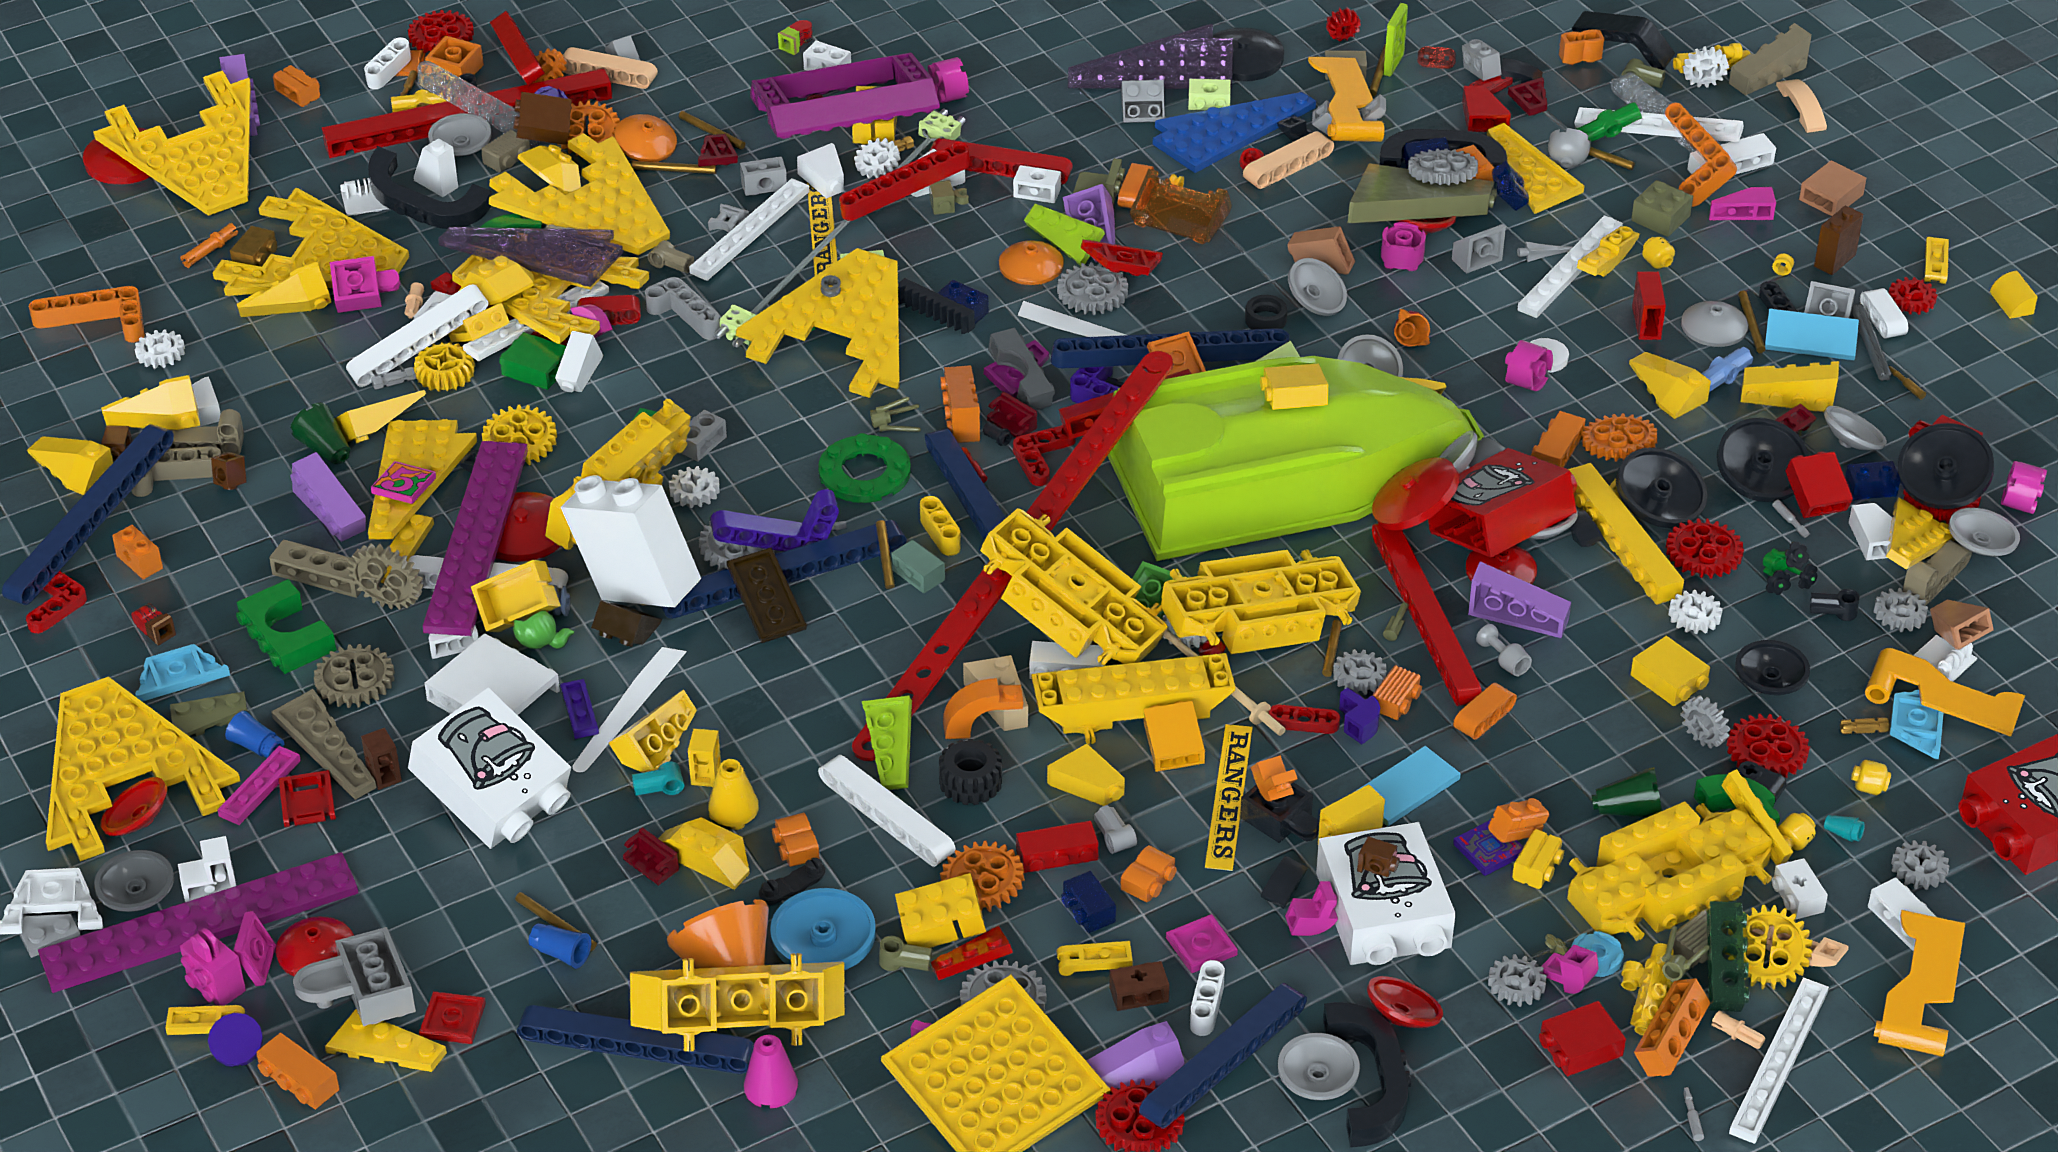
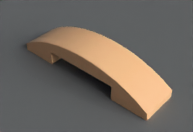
M1799 79L1776 83L1783 97L1789 96L1799 111V121L1807 133L1827 129L1819 102L1808 85Z
M1770 926L1766 946L1768 951H1771L1773 926ZM1754 929L1750 932L1753 936L1756 937L1762 936L1764 934V932L1759 929ZM1781 933L1777 936L1783 941L1791 938L1786 933ZM1826 937L1820 943L1812 940V947L1808 948L1812 950V957L1807 958L1810 961L1809 965L1818 967L1835 966L1848 951V945Z

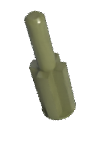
M1403 602L1396 616H1391L1383 632L1385 639L1389 641L1397 639L1405 622L1402 618L1408 608L1407 603Z

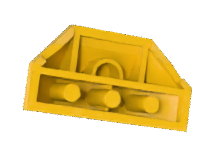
M549 145V147L537 146L518 154L517 158L564 195L581 187L578 165L571 160V156L561 152L560 147L555 145Z
M501 255L470 271L460 290L468 285H476L487 299L488 306L501 303L532 287L534 274L520 264Z
M702 817L667 829L658 838L677 852L678 863L734 890L750 874L743 837Z

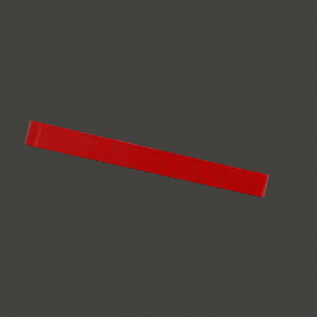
M1379 523L1373 524V540L1403 601L1408 604L1407 609L1455 705L1469 704L1482 693L1480 683L1403 531L1388 530L1380 526Z

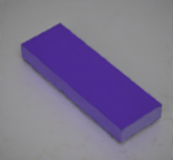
M580 679L561 683L560 688L574 738L578 739L599 734L585 680Z

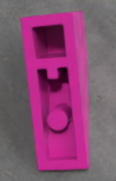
M1750 187L1712 200L1709 220H1773L1776 206L1773 188Z

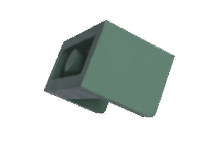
M913 539L891 553L892 570L922 593H926L945 580V563Z

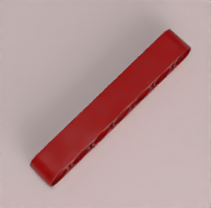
M504 11L490 21L491 26L516 69L528 86L545 75L543 68L507 11Z
M938 138L933 142L930 150H939L958 141ZM965 142L969 146L970 166L965 169L967 171L1015 178L1020 165L1061 171V185L1067 182L1073 168L1072 162L1065 157Z
M962 141L954 142L843 193L839 197L842 218L847 221L856 220L970 166L968 144Z

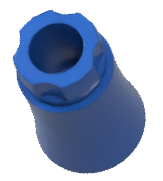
M247 711L237 713L226 729L225 736L228 741L241 745L261 757L268 758L278 746L284 747L285 745L284 740L258 722Z
M538 923L532 928L528 942L530 946L538 949L541 953L565 962L575 969L580 968L584 964L591 950V937L587 933L573 932L552 925L546 926Z

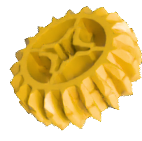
M450 341L448 344H443L442 342L439 345L432 344V347H426L424 351H420L418 356L415 357L414 372L418 383H421L423 387H428L430 391L437 389L438 392L441 390L448 392L452 388L457 390L458 386L464 387L465 382H470L475 372L473 357L466 354L463 346L461 347L459 343L452 345Z

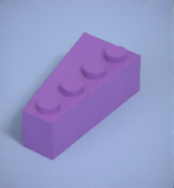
M244 54L219 57L221 70H223L230 84L248 78ZM251 78L250 136L257 135L256 127L260 126L253 78Z
M317 452L292 463V474L290 476L293 492L321 520L332 535H335L342 542L366 530V516Z
M1479 562L1472 579L1468 615L1562 638L1569 621L1571 602L1483 562Z

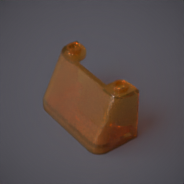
M1148 169L1130 210L1134 223L1140 227L1148 226L1191 238L1200 244L1210 242L1232 208L1228 191L1217 188L1215 194L1211 190L1208 191V194L1173 185L1168 178L1165 181L1161 180L1158 177V171Z

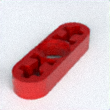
M1278 704L1272 706L1268 711V714L1285 727L1286 730L1333 734L1340 727L1339 713L1330 709ZM1308 717L1310 720L1307 722H1302L1298 720V718Z

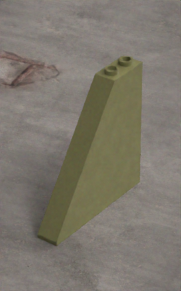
M1369 163L1350 201L1347 223L1487 215L1489 208H1493L1494 202H1496L1497 189H1494L1495 181L1472 178V180L1466 179V182L1459 181V184L1453 182L1450 185L1446 183L1442 185L1438 183L1430 184L1429 181L1423 183L1422 180H1416V177H1411L1408 169Z

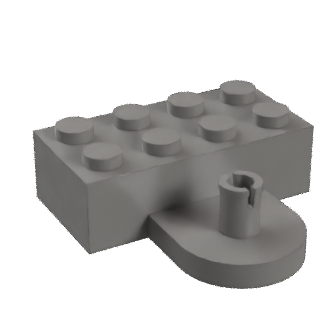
M387 927L336 940L337 957L311 963L300 969L293 979L296 995L303 1001L316 1003L319 1008H328L333 1005L334 999L351 995L363 1026L377 1024L380 1021L416 1012L411 984Z

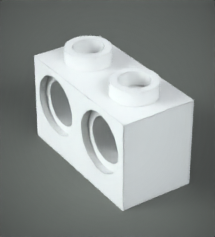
M815 41L803 53L804 70L809 71L851 63V52Z

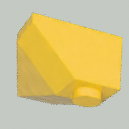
M317 261L289 273L291 277L283 282L275 281L268 291H258L237 303L240 316L250 317L312 311L314 309H322L329 303H332Z
M189 375L159 382V386L151 390L145 388L140 391L139 395L133 398L125 397L101 408L106 426L145 428L147 425L153 424L172 430L200 426L198 405Z
M422 390L350 410L336 417L335 420L347 442L355 440L356 444L369 440V435L378 431L423 397L426 392Z

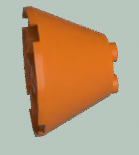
M755 899L753 900V905H745L743 901L714 908L684 922L685 928L677 933L676 930H673L667 937L668 945L681 959L687 958L688 960V958H693L694 969L764 965L769 914L768 905L763 900Z

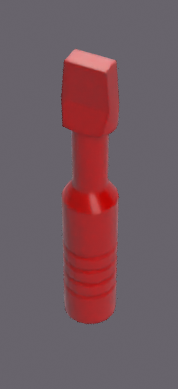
M962 448L980 479L985 483L988 479L977 461L972 459L971 453L967 448Z

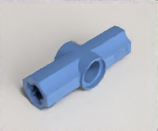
M1745 347L1738 348L1725 358L1718 356L1711 362L1709 368L1701 373L1711 381L1709 392L1722 383L1731 384L1741 370L1752 364L1753 357L1750 354V350Z

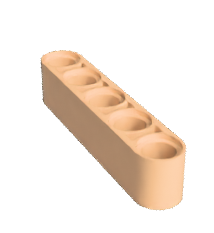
M574 47L568 48L563 54L567 61L565 65L567 70L562 72L575 75L604 68L611 83L646 89L658 73L656 66L650 62Z
M1315 131L1249 163L1243 171V177L1258 189L1265 188L1326 158L1332 153L1334 142L1319 131Z

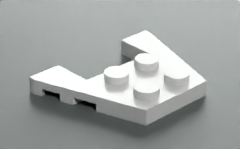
M80 869L26 870L14 892L11 904H8L4 910L5 915L0 920V935L22 933L23 914L27 913L41 914L47 912L78 911L79 930L103 929L101 915L97 912L96 904L89 894V889Z

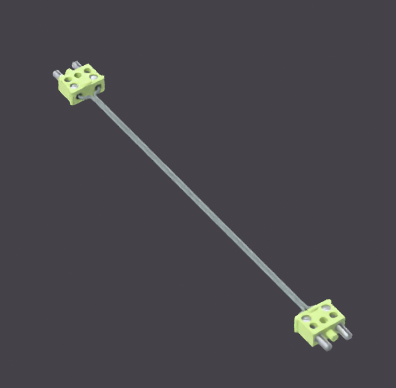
M942 109L939 113L933 111L923 121L920 120L918 134L926 138V140L896 169L909 164L930 142H934L938 138L956 140L960 136L961 126L965 123V118L959 117L957 120H954L953 116H946L948 114L946 109ZM844 219L752 311L731 305V308L720 318V328L714 333V337L720 339L726 334L728 340L735 339L732 345L736 348L742 343L750 345L752 341L736 336V329L756 316L851 221Z

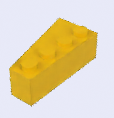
M1839 361L1831 362V365L1810 363V366L1796 367V364H1789L1784 368H1776L1775 366L1744 368L1740 402L1794 408L1801 403L1807 410L1824 412L1828 406H1833Z

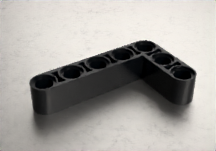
M1583 11L1572 26L1573 32L1600 30L1604 41L1635 44L1651 67L1665 70L1675 55V52L1653 22L1645 17Z

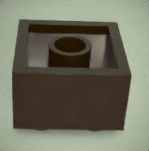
M600 600L591 628L599 630L598 635L612 639L615 636L620 638L619 643L633 647V644L643 645L661 624L662 619L623 604Z

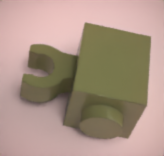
M950 180L938 181L929 186L930 203L934 215L954 213L955 202L961 205L969 203L967 189L953 190Z

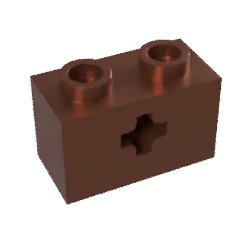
M382 728L361 736L366 767L374 778L377 789L380 790L402 782L396 746L387 730Z
M1162 961L1110 970L1109 988L1117 1011L1169 1002V982Z

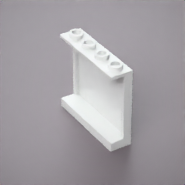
M485 633L425 682L427 701L450 714L488 687L517 715L546 690L551 689L556 693L560 691L558 674L553 669H548L539 664L535 659L521 654L515 648H511L497 638H492Z

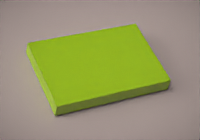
M1400 3L1387 24L1384 75L1389 77L1392 76L1404 56L1408 6L1404 3Z

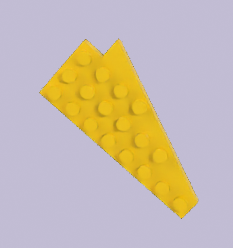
M457 420L390 421L388 423L378 478L396 461L435 471L436 479L413 504L375 495L368 529L369 540L393 539L477 443V434L457 433Z

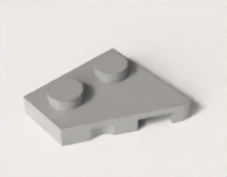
M71 914L23 916L22 933H19L31 958L39 955V949L81 936Z

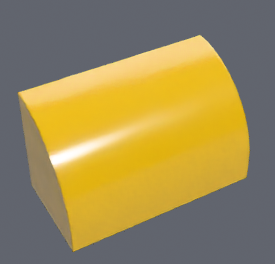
M2018 271L2006 273L1995 281L1990 289V293L2010 319L2034 314L2038 297Z

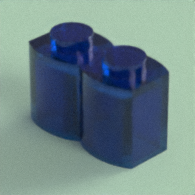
M1506 161L1492 170V177L1497 183L1498 195L1515 211L1528 204L1529 195L1524 189L1523 177Z

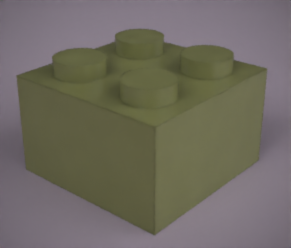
M1656 180L1634 200L1631 221L1669 237L1690 217L1693 196Z

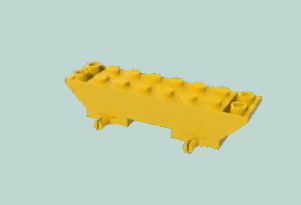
M1226 653L1031 674L1039 712L1060 724L1063 734H1084L1085 741L1089 745L1090 739L1091 744L1096 742L1094 732L1112 729L1113 721L1144 718V709L1155 705L1164 706L1179 701H1193L1197 719L1210 718V711L1235 691V683Z
M795 953L790 954L791 964L694 969V959L688 958L687 960L685 958L682 959L683 969L630 972V1025L658 1030L662 1034L677 1033L684 1035V1051H689V1049L690 1051L695 1050V1035L705 1031H717V1028L784 1027L791 1030V1045H802V1029L810 1026H821L826 1021L845 1015L844 962L802 963V954L796 953L795 955Z

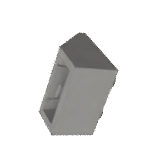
M1163 80L1122 81L1121 105L1123 123L1155 122L1165 118Z

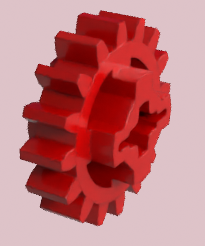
M1904 277V281L1896 279V283L1892 282L1888 293L1896 305L1901 308V312L1907 311L1910 315L1912 312H1916L1920 315L1921 311L1928 313L1929 309L1934 308L1937 299L1936 289L1931 288V283L1924 284V279L1917 280L1916 277H1913L1912 280H1909L1907 277Z

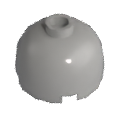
M1567 128L1566 132H1560V129L1555 130L1550 134L1548 141V151L1551 159L1564 168H1571L1582 164L1586 160L1591 146V140H1588L1586 133L1572 128Z

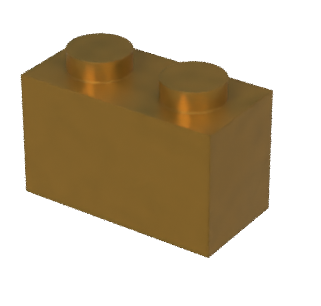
M250 226L230 250L231 260L233 262L262 267L270 254L275 253L277 249L274 231Z

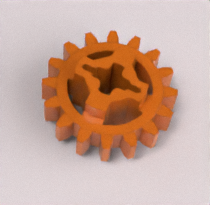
M547 48L545 53L539 51V55H535L545 75L533 83L564 76L562 71L567 70L565 66L567 61L560 51L557 52L556 49L550 51Z

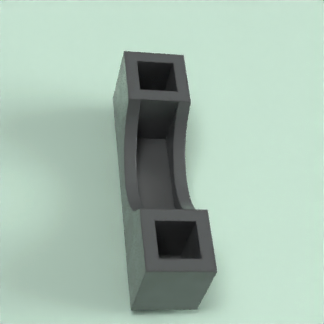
M1015 327L991 334L988 350L996 363L1013 367L1024 376V379L1019 384L1017 396L1019 400L1034 410L1051 406L1053 395H1055L1054 386L1051 382H1048L1043 368L1038 366L1033 352L1028 350L1023 336L1018 334Z

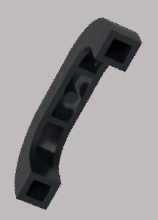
M1410 129L1393 134L1385 140L1380 151L1379 165L1401 168V163L1405 159L1414 156V154H1420L1421 151L1426 153L1428 150L1436 151V149L1452 151L1474 145L1495 168L1494 179L1506 180L1507 154L1499 142L1481 133L1459 130Z
M377 146L371 155L368 165L371 191L383 206L400 215L411 217L420 223H426L437 228L457 229L479 221L491 208L489 197L492 196V191L475 184L471 185L462 198L452 202H442L400 186L391 180V176L398 167L397 153Z
M1324 1003L1323 1024L1325 1033L1342 1040L1360 1042L1371 1050L1375 1058L1383 1098L1374 1105L1347 1109L1346 1129L1350 1147H1362L1379 1143L1398 1130L1406 1115L1408 1087H1411L1410 1072L1405 1071L1404 1068L1406 1066L1405 1051L1400 1050L1393 1027L1376 1011L1354 1003Z

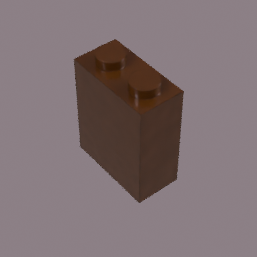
M521 92L520 100L516 99L514 112H518V117H514L513 129H517L516 138L566 145L570 129L572 99Z
M1845 205L1821 225L1814 267L1833 275L1856 256L1864 214Z

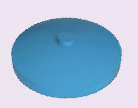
M833 888L811 889L790 897L776 910L770 925L771 943L775 953L786 964H791L790 954L795 953L796 955V953H801L802 963L844 962V970L862 961L872 949L876 937L875 918L868 905L854 894Z

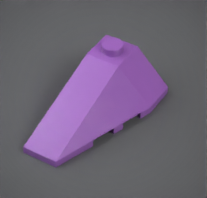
M1103 184L1063 197L1067 216L1103 229L1105 235L1100 242L1115 244V218L1112 197Z
M1167 1021L1143 1028L1086 1060L1109 1088H1120V1082L1130 1086L1131 1079L1134 1080L1136 1085H1140L1142 1079L1145 1080V1084L1148 1086L1155 1081V1088H1157L1185 1065L1178 1039Z

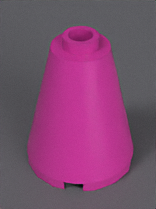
M764 1035L755 1041L744 1080V1092L748 1100L756 1106L761 1107V1104L770 1105V1108H778L794 1099L798 1087V1078L781 1040L774 1035Z

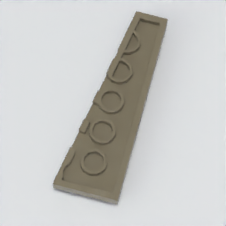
M313 689L271 711L273 719L324 770H329L330 775L355 800L376 788L374 778L362 760L358 758L353 747H350L342 731L340 732L332 716L330 717L325 705Z

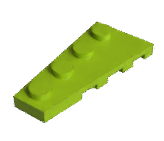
M1034 204L1024 219L1027 226L1043 238L1049 240L1056 248L1058 247L1080 266L1081 263L1085 264L1090 257L1089 254L1081 249L1082 239L1100 242L1105 235L1103 229L1038 204Z
M910 696L862 701L881 785L887 790L908 788L912 712Z

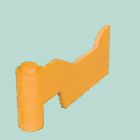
M1308 57V62L1313 68L1327 73L1335 92L1328 107L1332 121L1328 125L1327 133L1331 140L1382 142L1384 138V123L1382 121H1364L1358 111V108L1365 107L1373 98L1356 58Z
M1893 648L1881 650L1865 690V695L1869 701L1875 704H1884L1889 700L1898 678L1918 685L1921 705L2008 736H2012L2025 695L2014 692H2002L1994 697L1957 684L1946 678L1928 661Z
M1901 910L1900 920L1903 930L1908 936L1916 939L1911 970L1908 976L1887 993L1882 1021H1876L1873 1036L1878 1037V1043L1943 1057L1948 1030L1921 1025L1925 1004L1953 1002L1965 923Z

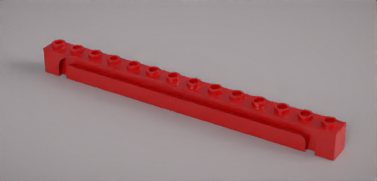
M603 68L536 82L529 86L527 84L321 127L324 145L329 158L346 155L345 151L353 149L354 153L376 149L377 146L382 148L428 138L431 126L449 115L473 114L482 117L489 124L514 120L515 116L518 117V112H514L516 99L520 100L521 92L535 93L541 87L546 86L563 91L568 99H572L571 104L579 106V101L585 105L588 99L593 98L598 102L612 99L611 81Z

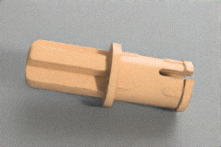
M416 282L411 284L410 292L405 299V315L409 316V319H413L414 315L419 311V307L423 304L422 294L424 286Z
M1718 1011L1712 1020L1711 1025L1726 1032L1733 1040L1738 1038L1756 1049H1760L1765 1041V1037L1762 1034L1745 1026V1021L1733 1019L1722 1011Z

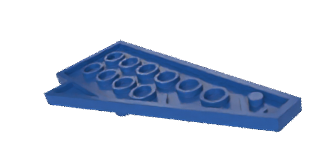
M1303 92L1221 108L1210 107L1206 111L1159 119L1155 121V128L1162 133L1153 138V145L1196 173L1278 129L1277 122L1292 115L1300 117L1315 109L1316 100Z

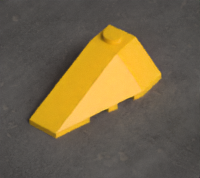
M1644 352L1629 360V364L1636 375L1646 383L1647 391L1656 398L1658 407L1674 419L1708 402L1711 381L1696 369L1648 352Z
M42 436L27 449L28 453L42 466H46L55 478L58 477L67 489L82 495L113 464L110 448L94 441Z
M682 690L608 743L622 764L642 773L658 770L660 765L670 762V755L678 747L679 739L682 733L687 730L697 709L686 692Z

